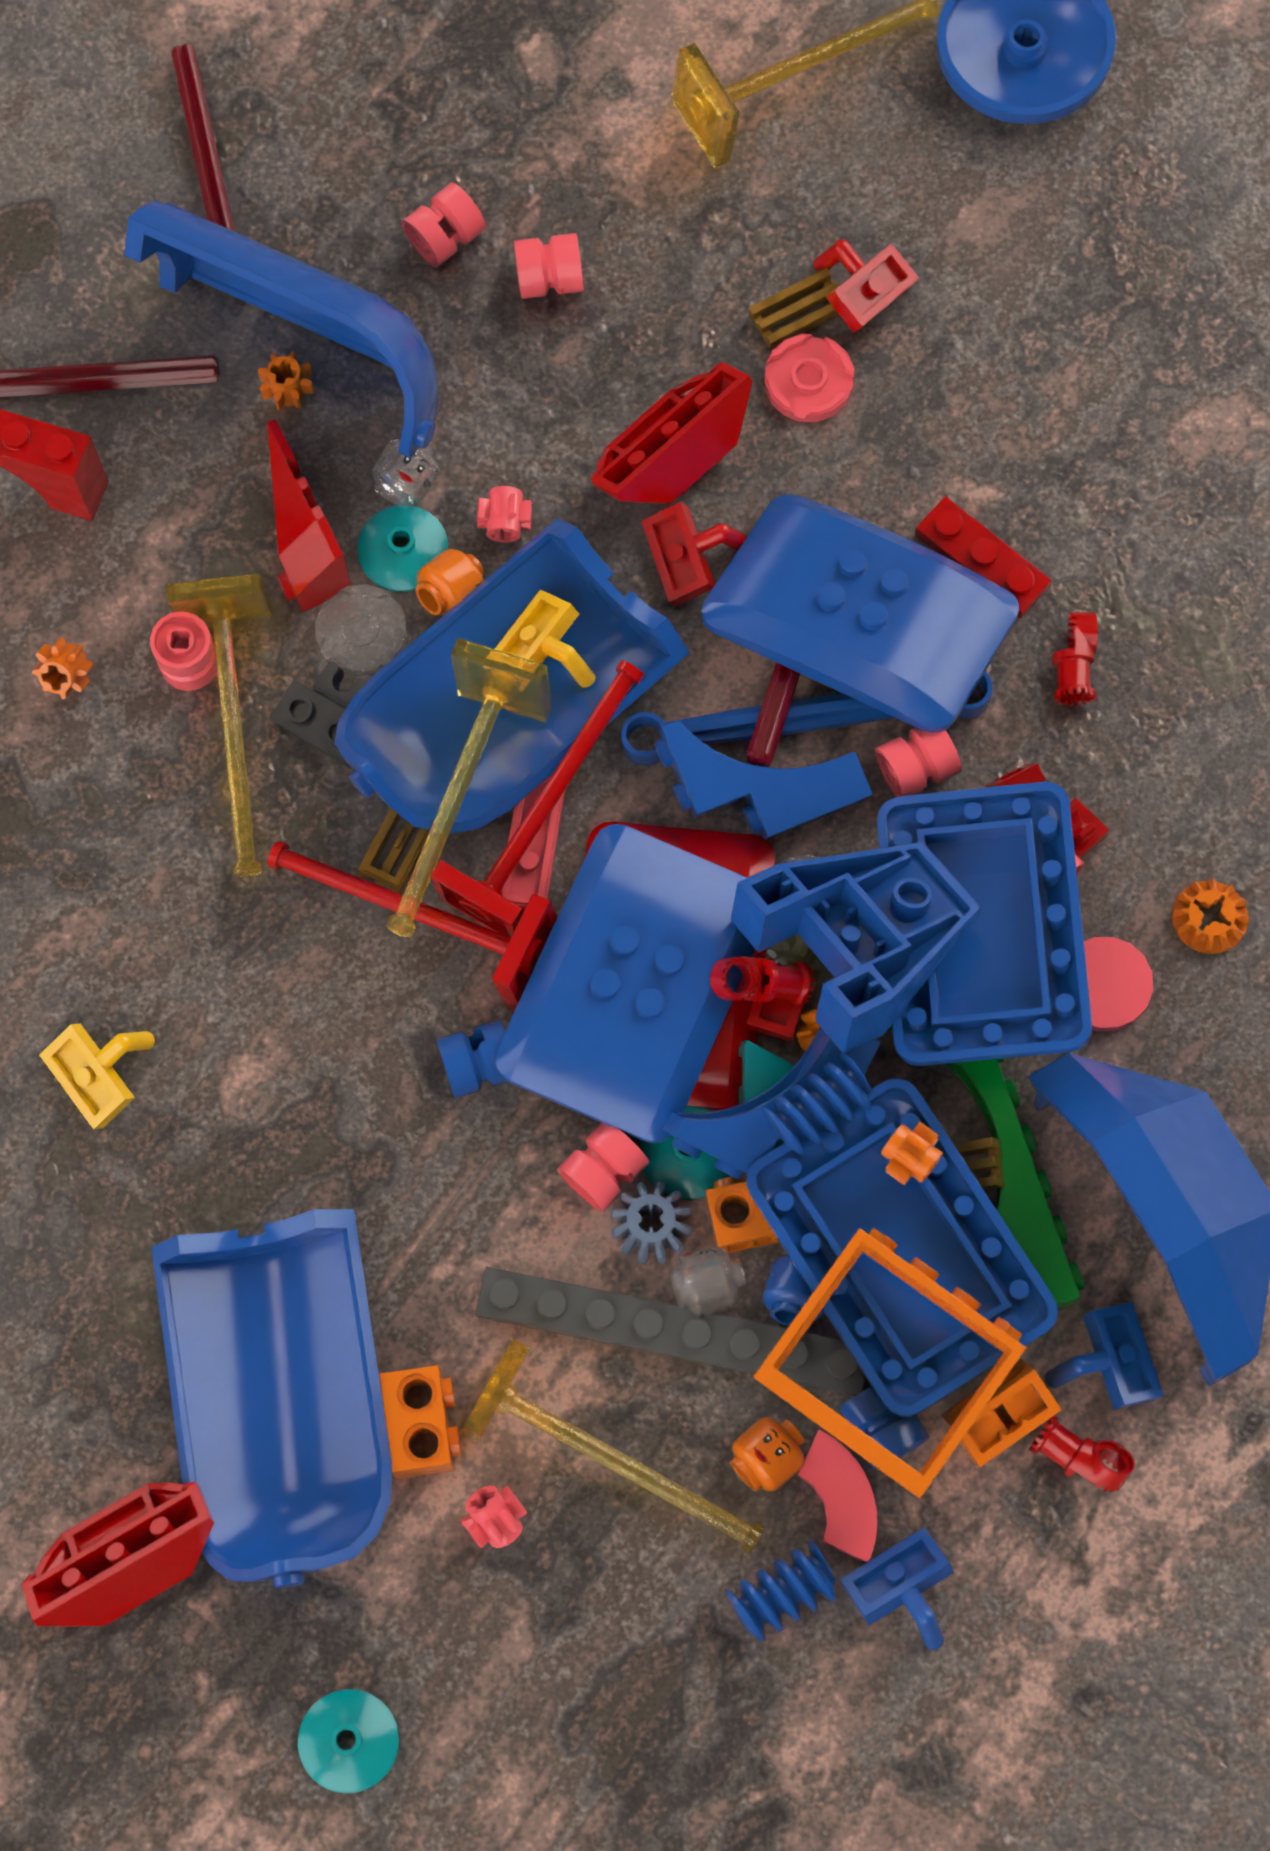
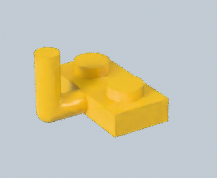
M539 590L485 660L493 672L522 686L527 684L547 656L560 661L583 688L591 686L596 679L593 671L572 646L560 641L580 614L572 604L543 590Z
M71 1024L40 1054V1057L93 1130L101 1129L135 1099L112 1065L126 1052L151 1049L154 1046L155 1038L149 1031L119 1033L100 1050L81 1024Z

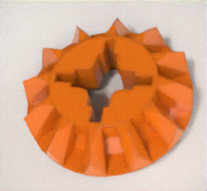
M1214 878L1208 881H1194L1179 893L1172 909L1173 927L1181 941L1191 949L1206 954L1222 953L1236 946L1243 938L1250 919L1246 908V899L1241 898L1235 891L1233 884L1226 885L1217 882ZM1222 903L1218 916L1224 922L1220 924L1217 921H1213L1209 926L1206 925L1203 931L1199 929L1203 923L1202 919L1204 913L1199 908L1202 906L1205 909H1210L1213 904Z

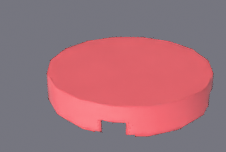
M799 334L785 339L771 352L767 360L764 389L769 401L783 416L798 422H819L835 416L847 405L853 392L854 366L848 352L835 340L825 336L822 339L813 337V334Z
M1093 937L1084 941L1092 1030L1096 1032H1116L1134 1023L1146 1011L1154 991L1153 972L1145 956L1129 942L1115 937Z

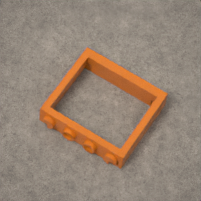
M859 1228L753 1378L920 1499L1027 1347L1018 1342L1023 1334L1013 1328L1011 1324L1000 1317H997L994 1323L976 1312L981 1304L965 1291L956 1287L950 1293L938 1285L935 1281L939 1273L923 1261L914 1257L909 1264L895 1254L894 1250L898 1244L888 1236L883 1235L875 1228L869 1234ZM862 1253L1003 1353L919 1472L779 1371Z

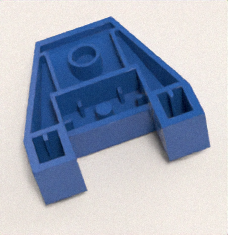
M919 842L776 864L737 882L731 921L758 953L797 934L802 938L835 977L823 983L815 1021L841 1052L846 1054L886 1033L974 921L981 907L925 844Z

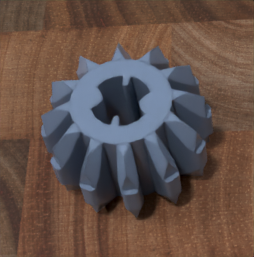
M658 1181L656 1183L654 1194H647L646 1185L644 1182H639L636 1184L638 1198L635 1199L624 1191L619 1197L621 1203L627 1209L615 1208L611 1210V1219L622 1223L611 1229V1235L613 1239L618 1240L627 1238L621 1246V1253L625 1256L631 1254L637 1247L640 1248L638 1252L639 1264L645 1265L648 1261L649 1252L654 1251L656 1252L659 1264H664L667 1261L664 1248L668 1247L679 1255L683 1252V1245L676 1237H691L692 1227L681 1222L689 1219L692 1216V1211L690 1207L686 1206L676 1208L682 1199L680 1191L672 1192L665 1199L663 1197L665 1193V1184ZM649 1214L650 1219H653V1214L659 1215L661 1229L653 1232V1227H650V1231L645 1232L642 1230V1217Z

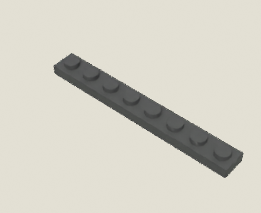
M487 1266L475 1313L478 1318L755 1375L787 1330V1328ZM805 1333L779 1370L796 1384L854 1396L862 1392L865 1378L864 1373L842 1340L811 1333Z

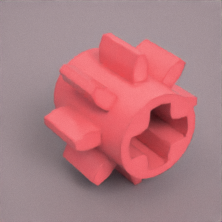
M497 486L489 490L488 499L478 498L477 528H486V536L490 540L501 543L514 542L520 539L521 530H531L532 501L523 500L521 490L511 486Z
M485 1486L475 1491L467 1500L465 1509L469 1515L461 1519V1523L480 1548L488 1542L494 1548H502L518 1538L523 1528L519 1518L525 1516L527 1511L509 1486L504 1487L500 1492L495 1486Z

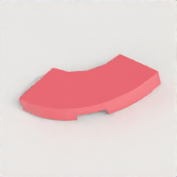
M818 1430L805 1458L804 1466L798 1473V1477L814 1488L824 1505L827 1525L822 1543L863 1563H867L871 1558L877 1534V1509L870 1482L851 1452L832 1436Z

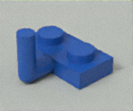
M1133 1302L1092 1310L1083 1315L1094 1352L1075 1356L1048 1370L1045 1374L1047 1384L1052 1388H1059L1082 1375L1101 1371L1113 1410L1152 1402L1164 1396Z
M925 1527L840 1579L843 1589L868 1626L904 1604L915 1620L925 1646L931 1650H936L943 1645L944 1637L935 1614L921 1593L954 1572L950 1562Z

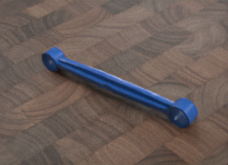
M986 672L979 681L985 692L984 697L978 703L965 704L958 717L965 719L975 718L983 714L988 708L992 694V681ZM843 693L792 700L780 736L876 722L895 717ZM762 705L681 719L680 721L694 736L706 745L751 740ZM640 712L630 716L621 729L622 749L625 756L631 762L643 766L652 765L660 761L656 748L647 752L637 751L632 748L628 742L629 735L634 729L642 726H649L659 731L662 726L674 721L664 723L659 716L649 712Z

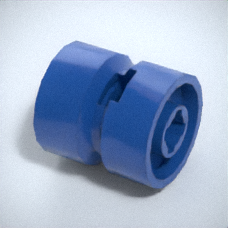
M501 1019L475 1026L471 1036H467L460 1031L436 1039L455 1099L480 1091L482 1082L488 1081L493 1086L508 1082L501 1077L496 1066L497 1050L505 1034Z
M872 1386L852 1397L839 1408L847 1421L898 1458L918 1448L930 1438L917 1415L900 1417L891 1413ZM871 1464V1466H872V1468H873L874 1470L878 1469V1468H876L874 1465Z

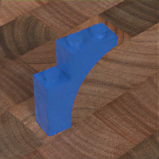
M680 720L662 726L658 731L660 740L654 742L663 767L672 766L678 783L672 785L678 805L683 812L690 810L693 819L746 799L748 806L742 808L747 825L752 834L759 832L764 841L867 800L873 795L855 751L821 764L785 769L755 766L734 760L710 748L694 736Z
M820 1027L808 1049L784 1077L764 1092L739 1105L723 1110L706 1113L671 1112L663 1130L675 1137L671 1144L673 1147L695 1158H698L701 1151H704L717 1158L713 1167L740 1180L743 1172L748 1173L750 1167L758 1159L771 1152L779 1139V1135L768 1121L762 1107H766L777 1114L774 1100L779 1095L794 1103L791 1088L794 1085H799L810 1092L807 1078L812 1073L826 1081L824 1066L827 1063H833L843 1070L840 1060L842 1052ZM875 1039L847 1053L863 1075L867 1071L881 1043Z

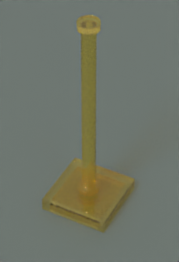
M917 0L726 87L722 85L696 43L679 49L671 101L713 166L717 168L731 160L740 111L735 102L923 17L926 19L934 18L939 15L937 0Z
M259 573L166 584L167 603L173 613L184 611L195 614L205 623L212 622L237 864L232 866L233 876L249 877L259 875L262 871L261 863L256 862L231 620L271 615L270 597Z
M457 638L451 657L458 696L480 702L482 706L397 912L388 918L386 927L390 931L404 937H412L415 932L416 924L413 921L431 880L430 875L438 863L500 709L546 723L552 708L547 665Z
M514 1339L511 1340L460 1433L461 1437L477 1445L495 1411L502 1415H505L508 1411L741 1542V1549L748 1553L752 1552L764 1530V1526L756 1522L753 1526L517 1394L519 1388L513 1386L511 1382L530 1348Z

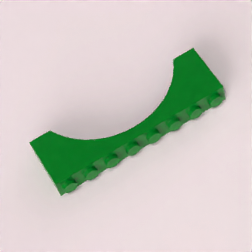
M892 1025L889 1027L888 1031L893 1032ZM1004 1058L946 1063L971 1093L982 1112L990 1136L999 1139L1004 1188H998L996 1210L1054 1296L1058 1311L1075 1306L1080 1299L1078 1291L1084 1290L1082 1275L1075 1261L1068 1263L1062 1245L1068 1243L1067 1233L1059 1215L1052 1217L1046 1199L1052 1197L1050 1184L1044 1170L1036 1171L1030 1154L1036 1152L1034 1138L1028 1124L1020 1126L1015 1111L1016 1107H1020L1015 1084L1012 1079L1004 1080L999 1063L1004 1062Z

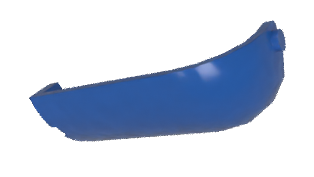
M153 201L129 216L124 256L141 263L156 253L160 261V287L176 293L192 277L375 359L393 369L404 394V425L398 452L411 458L420 447L425 449L429 445L436 428L434 422L439 402L433 353L411 318L374 293L169 202L164 205L158 201Z
M555 519L470 592L458 605L449 610L379 670L352 698L339 719L334 743L343 758L354 770L349 779L360 793L366 798L375 793L412 826L441 834L480 829L510 811L556 770L618 674L615 668L621 660L636 666L644 673V677L639 684L634 683L609 723L685 658L690 651L667 617L648 606L633 591L624 596L610 583L609 579L614 575V572L598 556L577 527L560 519ZM539 590H543L572 604L580 614L560 641L572 646L593 671L596 679L591 686L587 688L581 687L560 661L547 656L525 686L493 672L485 662Z
M313 1209L288 1219L264 1224L265 1233L246 1236L239 1239L238 1229L215 1233L176 1235L151 1247L182 1484L196 1482L202 1490L214 1521L202 1552L209 1565L229 1581L256 1582L273 1580L275 1589L305 1584L304 1574L354 1559L379 1534L391 1502L392 1460L354 1209Z

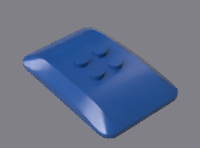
M788 494L776 497L769 503L704 601L701 617L705 627L718 636L918 729L935 733L949 729L957 719L1014 625L1018 616L1019 605L1015 596L1006 589L930 549L845 512L800 496Z
M1036 782L899 796L885 802L878 811L877 817L879 849L923 842L981 907L974 921L893 1022V1039L898 1056L910 1065L924 1066L1066 1053L1079 1050L1086 1045L1092 1035V1017L1070 801L1067 792L1053 782Z
M613 824L601 829L595 837L499 1045L496 1055V1066L501 1077L513 1085L607 1126L618 1128L623 1133L644 1142L654 1144L664 1142L672 1135L663 1130V1127L671 1112L684 1113L733 1002L720 999L713 992L710 984L711 969L722 958L752 957L755 952V948L731 921L737 882L747 877L625 825ZM733 965L727 972L726 981L728 987L733 992H737L743 979V974L737 966Z
M891 1078L872 1088V1092L868 1095L872 1110L867 1112L856 1103L852 1105L855 1121L850 1123L841 1115L836 1116L839 1130L836 1134L821 1126L819 1131L823 1143L817 1145L808 1137L803 1138L805 1155H799L784 1143L758 1159L750 1167L747 1173V1188L750 1196L812 1294L860 1228L869 1234L875 1228L898 1244L894 1253L910 1264L914 1257H916L939 1273L935 1282L945 1290L952 1293L958 1287L981 1304L976 1312L987 1320L994 1323L996 1318L1000 1317L1011 1324L1013 1328L1023 1334L1018 1341L1022 1345L1027 1346L1046 1334L1054 1326L1058 1317V1306L1054 1296L917 1088L911 1082L902 1078ZM921 1122L939 1135L934 1147L943 1152V1156L923 1183H920L911 1176L904 1186L885 1172L890 1160L881 1155V1152L901 1124H904L913 1131L917 1124ZM862 1253L822 1309L885 1407L891 1413L900 1417H911L926 1410L994 1367L1003 1354L864 1253Z

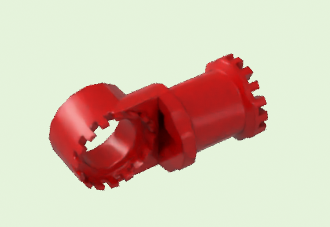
M1070 612L1068 620H1071V622H1068V626H1072V629H1067V633H1072V637H1067V640L1070 641L1068 648L1055 652L1052 655V663L1057 667L1058 689L1054 692V702L1066 706L1068 702L1069 706H1073V702H1076L1077 706H1081V703L1085 705L1087 702L1092 703L1096 700V691L1091 688L1090 665L1094 663V654L1097 652L1098 643L1096 612Z
M744 956L720 959L715 963L710 974L711 988L720 999L726 1001L769 1002L773 998L789 999L795 1005H804V1003L809 1001L808 997L812 995L810 991H814V987L810 986V984L815 983V979L810 978L814 975V972L810 971L811 967L808 966L807 962L797 961L792 965L776 964L772 959ZM733 965L737 966L743 974V984L737 992H733L728 987L726 981L727 972Z
M1055 1415L1044 1424L1042 1429L1046 1430V1432L1043 1430L1039 1432L1043 1437L1037 1435L1028 1449L1033 1454L1042 1453L1063 1467L1064 1474L1071 1478L1074 1472H1077L1089 1480L1091 1484H1095L1096 1488L1100 1489L1103 1486V1491L1106 1492L1111 1489V1492L1120 1490L1135 1467L1132 1455L1122 1445L1110 1440H1102L1097 1443L1089 1437L1082 1439L1059 1424L1058 1417ZM1104 1459L1107 1464L1111 1462L1113 1464L1112 1468L1117 1469L1118 1472L1108 1468L1101 1461Z

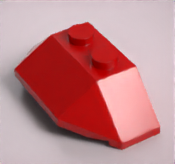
M722 361L713 366L710 370L711 372L697 375L669 390L605 447L597 463L596 472L590 478L593 486L618 501L669 504L674 502L737 445L753 383L750 376Z
M186 1482L184 1485L177 1483H147L63 1532L41 1558L34 1574H29L21 1584L33 1622L38 1627L106 1626L191 1576L214 1525L200 1486L196 1482Z

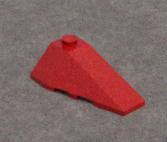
M276 419L267 422L278 553L283 568V573L276 576L287 601L296 598L301 611L304 612L353 590L344 555L320 505L317 506L305 476L300 478L301 472L295 456Z

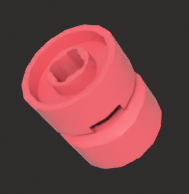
M452 182L430 199V208L421 205L401 221L403 231L412 246L427 263L435 268L439 267L457 252L458 242L467 245L487 229L484 217L477 205L461 187Z
M576 233L551 236L548 244H543L539 238L514 241L521 299L544 297L547 295L549 288H554L559 295L584 291Z
M184 611L170 613L157 622L150 636V646L166 682L174 688L184 691L198 690L209 684L216 676L219 658L205 622L195 614Z
M915 727L909 731L908 741L898 737L876 747L874 750L879 769L896 797L920 794L927 787V779L935 784H939L962 771L959 755L946 730L930 733Z
M600 1123L586 1138L588 1148L585 1151L575 1149L557 1168V1171L581 1198L593 1208L603 1213L621 1194L619 1184L622 1181L631 1183L649 1164V1160L641 1149L620 1129Z

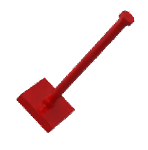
M621 660L615 668L618 674L484 881H475L442 860L439 861L430 877L441 901L486 928L512 937L523 914V910L502 897L503 895L500 890L634 683L639 684L643 679L644 673L627 661Z
M282 841L275 842L268 855L267 865L275 870H280L282 867L503 955L492 977V981L506 1007L513 1011L516 1010L558 918L550 900L532 893L512 937H508L289 850V845Z

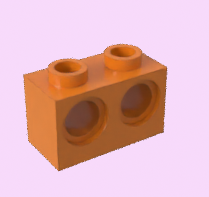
M734 1177L723 1178L713 1183V1189L706 1190V1204L718 1256L780 1243L750 1196L747 1181L742 1182V1178L740 1180ZM730 1203H739L747 1209L749 1215L743 1222L731 1224L721 1216L722 1209Z
M1019 1359L959 1444L967 1456L979 1467H982L1062 1409L1036 1370L1024 1360ZM977 1390L940 1415L949 1429Z
M439 1365L379 1374L392 1460V1474L395 1479L453 1471V1457L462 1456L458 1426L449 1427L447 1408L455 1407L452 1378H443ZM424 1385L432 1390V1398L429 1404L420 1409H414L406 1405L408 1391L414 1386ZM422 1434H431L438 1438L437 1451L428 1458H418L412 1454V1444Z

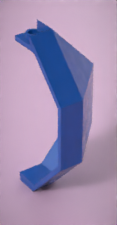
M1067 1053L1027 1076L1037 1091L1033 1103L1036 1110L1039 1112L1052 1105L1094 1148L1164 1260L1206 1360L1199 1369V1372L1207 1385L1210 1387L1251 1363L1259 1353L1270 1280V1191L1207 1092L1071 1053Z

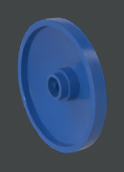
M946 0L938 24L937 55L941 70L951 88L962 100L977 111L989 117L1010 123H1043L1062 118L1078 110L1092 99L1102 87L1110 71L1116 43L1115 25L1110 8L1105 0Z

